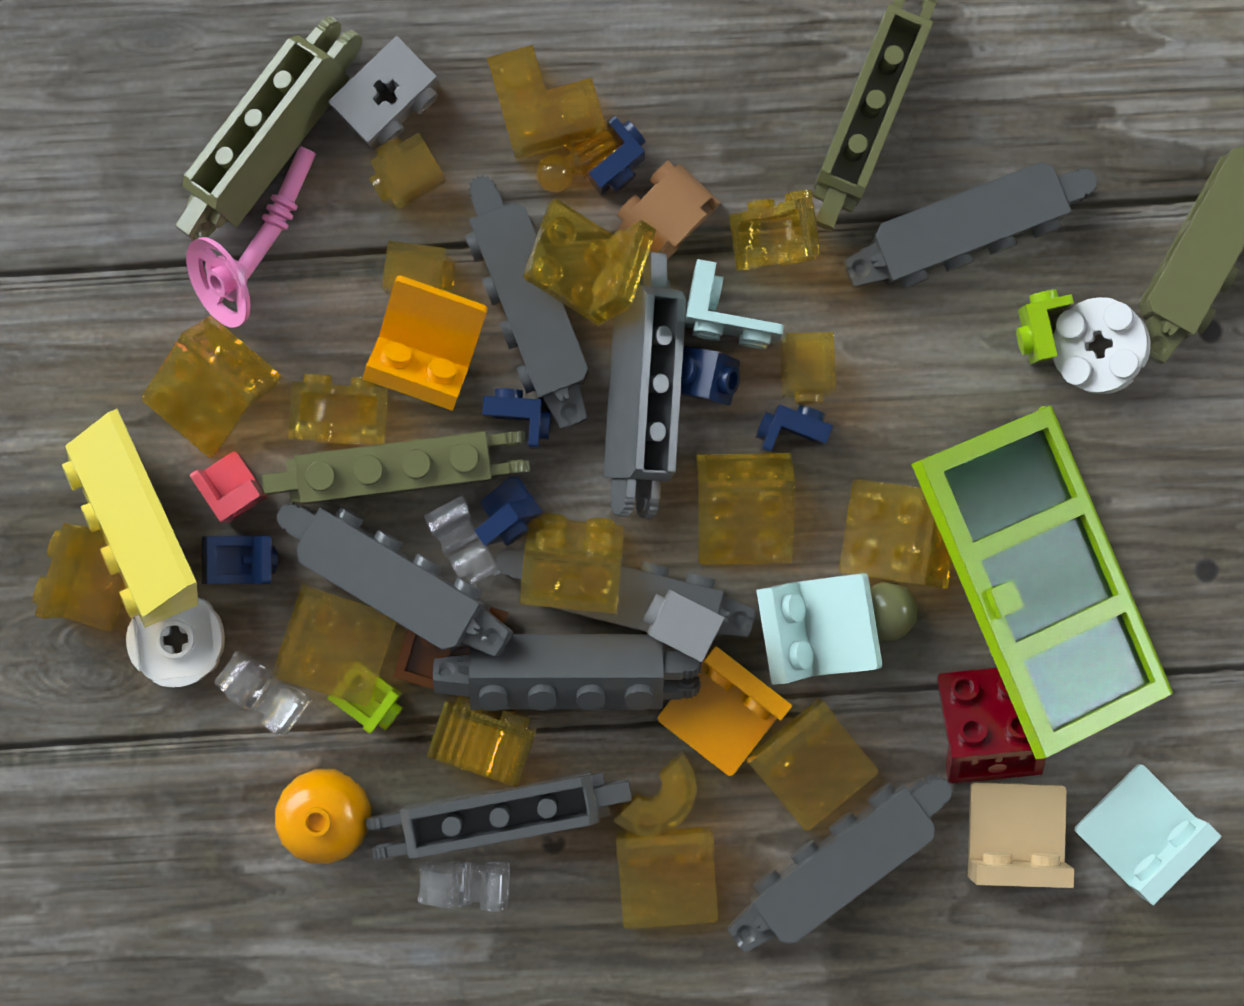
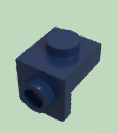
M615 115L607 121V129L620 144V147L589 172V181L600 195L610 188L614 193L624 188L636 176L633 169L645 159V151L641 146L646 141L642 134L629 120L622 124Z
M683 346L680 395L710 400L721 405L730 406L733 394L737 391L740 383V361L718 351Z
M495 388V396H484L482 415L485 418L530 421L528 441L530 449H540V439L549 440L551 411H542L543 402L541 399L523 398L524 390Z
M799 404L797 411L783 405H778L774 414L765 412L755 437L763 440L760 451L769 454L772 451L780 429L824 445L827 443L833 425L823 422L825 413L809 406Z
M511 476L481 500V506L490 518L476 528L474 532L484 546L502 541L508 546L523 537L529 531L527 525L542 514L543 511L518 476Z
M270 536L202 537V584H271V574H275L277 570L278 556L275 546H271Z

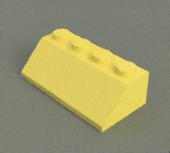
M118 409L110 411L65 445L69 461L63 463L62 468L72 490L81 488L88 504L81 506V510L90 531L93 533L100 530L107 546L101 548L100 552L110 575L120 573L127 589L120 591L119 594L129 617L133 618L139 615L144 628L198 606L197 582Z

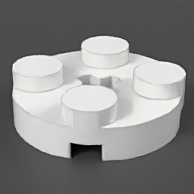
M1111 298L1087 299L1076 304L1070 310L1064 311L1059 316L1053 333L1058 355L1053 360L1057 370L1068 383L1093 394H1110L1126 388L1134 381L1133 378L1138 375L1141 367H1145L1150 355V336L1144 321L1128 305ZM1102 333L1105 339L1113 341V347L1105 350L1104 358L1097 359L1096 353L1089 351V343L1095 340L1097 334Z
M199 597L198 606L144 628L139 615L135 616L128 626L126 635L127 651L132 664L138 671H142L146 677L154 680L153 682L165 687H182L202 680L207 674L217 668L225 645V633L219 615L214 611L209 601ZM174 625L179 626L181 633H187L188 643L182 644V652L175 653L172 645L164 644V636L171 634V626Z

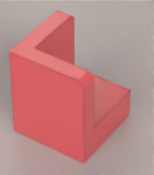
M233 451L204 471L197 469L189 474L220 522L230 523L268 497L264 494V490L238 452Z

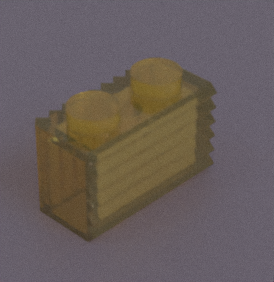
M458 696L456 702L451 700L445 701L426 757L518 787L537 729L528 727L530 718L512 711L503 710L502 716L498 717L483 710H470V697Z

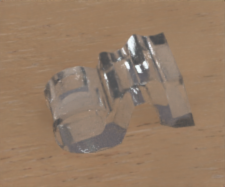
M463 494L423 517L433 536L439 539L442 545V552L446 558H449L457 576L474 585L491 575H494V577L499 575L500 571L496 570L497 566L494 564L496 560L489 545L484 546L474 532L476 528L471 523L472 513Z
M238 650L235 651L232 659L214 680L215 685L227 694L226 697L249 711L263 714L264 717L261 722L273 734L287 735L312 701L311 698L299 689L286 686L282 683L280 676L270 672L261 663Z
M472 861L420 863V894L418 896V903L437 906V908H458L469 906L472 902H481V910L500 912L509 905L510 862L491 861L484 865H475Z

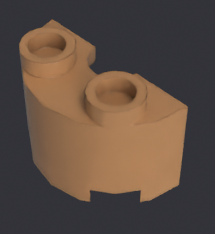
M669 160L650 178L649 181L654 186L642 199L635 194L617 213V216L623 221L617 233L638 253L646 251L667 254V260L679 249L688 236L696 228L700 227L722 204L683 165L678 164L674 166Z

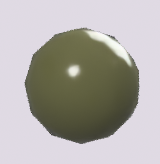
M881 582L872 586L870 590L878 639L894 642L905 636L917 622L918 605L916 599L908 588L899 583Z

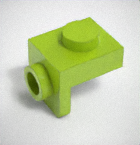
M1057 289L1029 295L1030 304H1026L1018 309L1021 327L1016 328L1017 342L1021 354H1028L1030 365L1048 361L1058 356L1048 312L1065 309L1074 304L1072 294L1059 297Z
M358 659L354 661L327 698L364 726L362 729L369 734L375 732L379 726L386 731L403 709V707L396 703L403 692Z

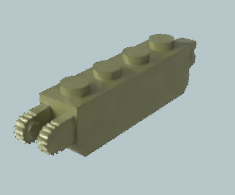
M893 0L892 5L888 4L813 187L815 191L812 197L823 201L814 222L815 226L831 232L841 209L852 213L854 207L861 200L933 22L930 21V18L938 0H923L919 16L902 9L904 3L908 0Z
M326 16L325 19L322 18V21L313 29L306 40L299 35L287 39L185 173L183 187L191 193V196L186 204L187 208L175 225L181 232L194 241L201 237L208 238L217 227L221 228L227 221L236 228L330 106L328 101L349 81L350 77L345 71L361 49L363 44L361 35L352 29L340 35L342 31L341 22L331 16Z
M1244 146L1232 149L1227 155L1220 157L1138 303L1141 316L1147 320L1146 327L1149 332L1151 345L1149 359L1156 363H1165L1183 339L1195 335L1196 331L1202 334L1207 329L1216 313V309L1211 307L1219 290L1225 293L1239 272V268L1234 264L1242 249L1244 250Z
M486 431L294 455L295 459L286 460L287 471L262 475L264 494L290 492L291 503L318 504L494 481L495 476L530 471L529 461H523L522 459L492 465L490 447L519 446L521 443L526 442L525 431L488 435Z

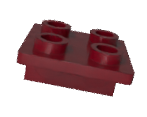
M1026 665V668L1035 687L1032 668L1029 665ZM997 668L938 674L937 686L948 741L945 764L948 782L952 784L1043 774L1046 758L1035 759Z

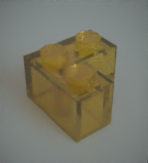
M533 45L487 57L515 160L606 134L605 121L592 78L546 90Z

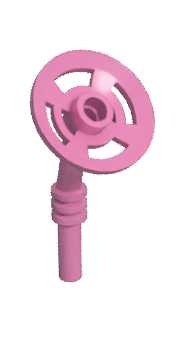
M299 146L278 194H272L270 198L274 203L267 204L266 209L269 211V214H263L262 216L265 223L238 261L234 260L219 243L207 237L198 238L188 246L186 264L192 286L206 310L221 324L234 328L248 320L251 309L247 288L248 278L252 275L281 231L288 230L289 225L286 223V220H292L293 215L290 212L296 211L298 208L295 200L316 156V153ZM211 249L218 251L222 255L217 256ZM203 261L206 262V263H205L206 274H205V270H204ZM225 298L232 302L236 301L238 312L227 308L222 303L223 299Z

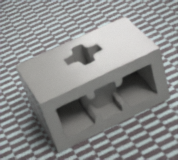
M395 36L328 102L334 112L374 151L380 144L383 147H387L393 143L404 130L401 124L414 111L420 115L435 102L438 97L435 91L440 87L437 76L398 36ZM383 90L390 94L395 93L397 101L392 105L387 101L382 102L379 94Z
M668 590L665 598L658 594L655 595L643 620L651 624L647 631L649 636L703 662L725 617Z

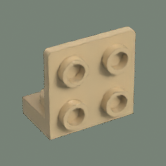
M972 782L970 785L967 877L976 885L1074 888V868L1065 863L1066 787L1053 784Z

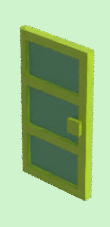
M1051 405L1047 407L1041 406L1038 411L911 464L1035 759L1047 758L1173 694Z

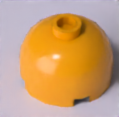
M314 769L297 776L282 791L275 808V828L281 844L294 857L310 864H332L349 857L363 843L368 832L366 819L371 817V805L365 790L351 777L344 775L343 772L336 769Z

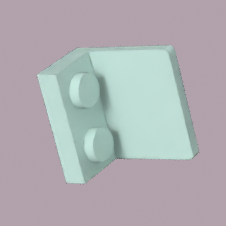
M697 259L685 315V327L693 329L692 336L711 341H720V337L723 334L740 337L739 345L766 350L767 345H770V343L776 344L783 335V324L713 312L716 311V307L719 304L723 277L714 275L716 262Z
M866 573L792 582L756 590L772 685L790 683L818 675L868 671L882 667L869 578Z
M1141 764L1136 765L1075 826V832L1139 897L1152 905L1222 837L1209 823L1196 818Z

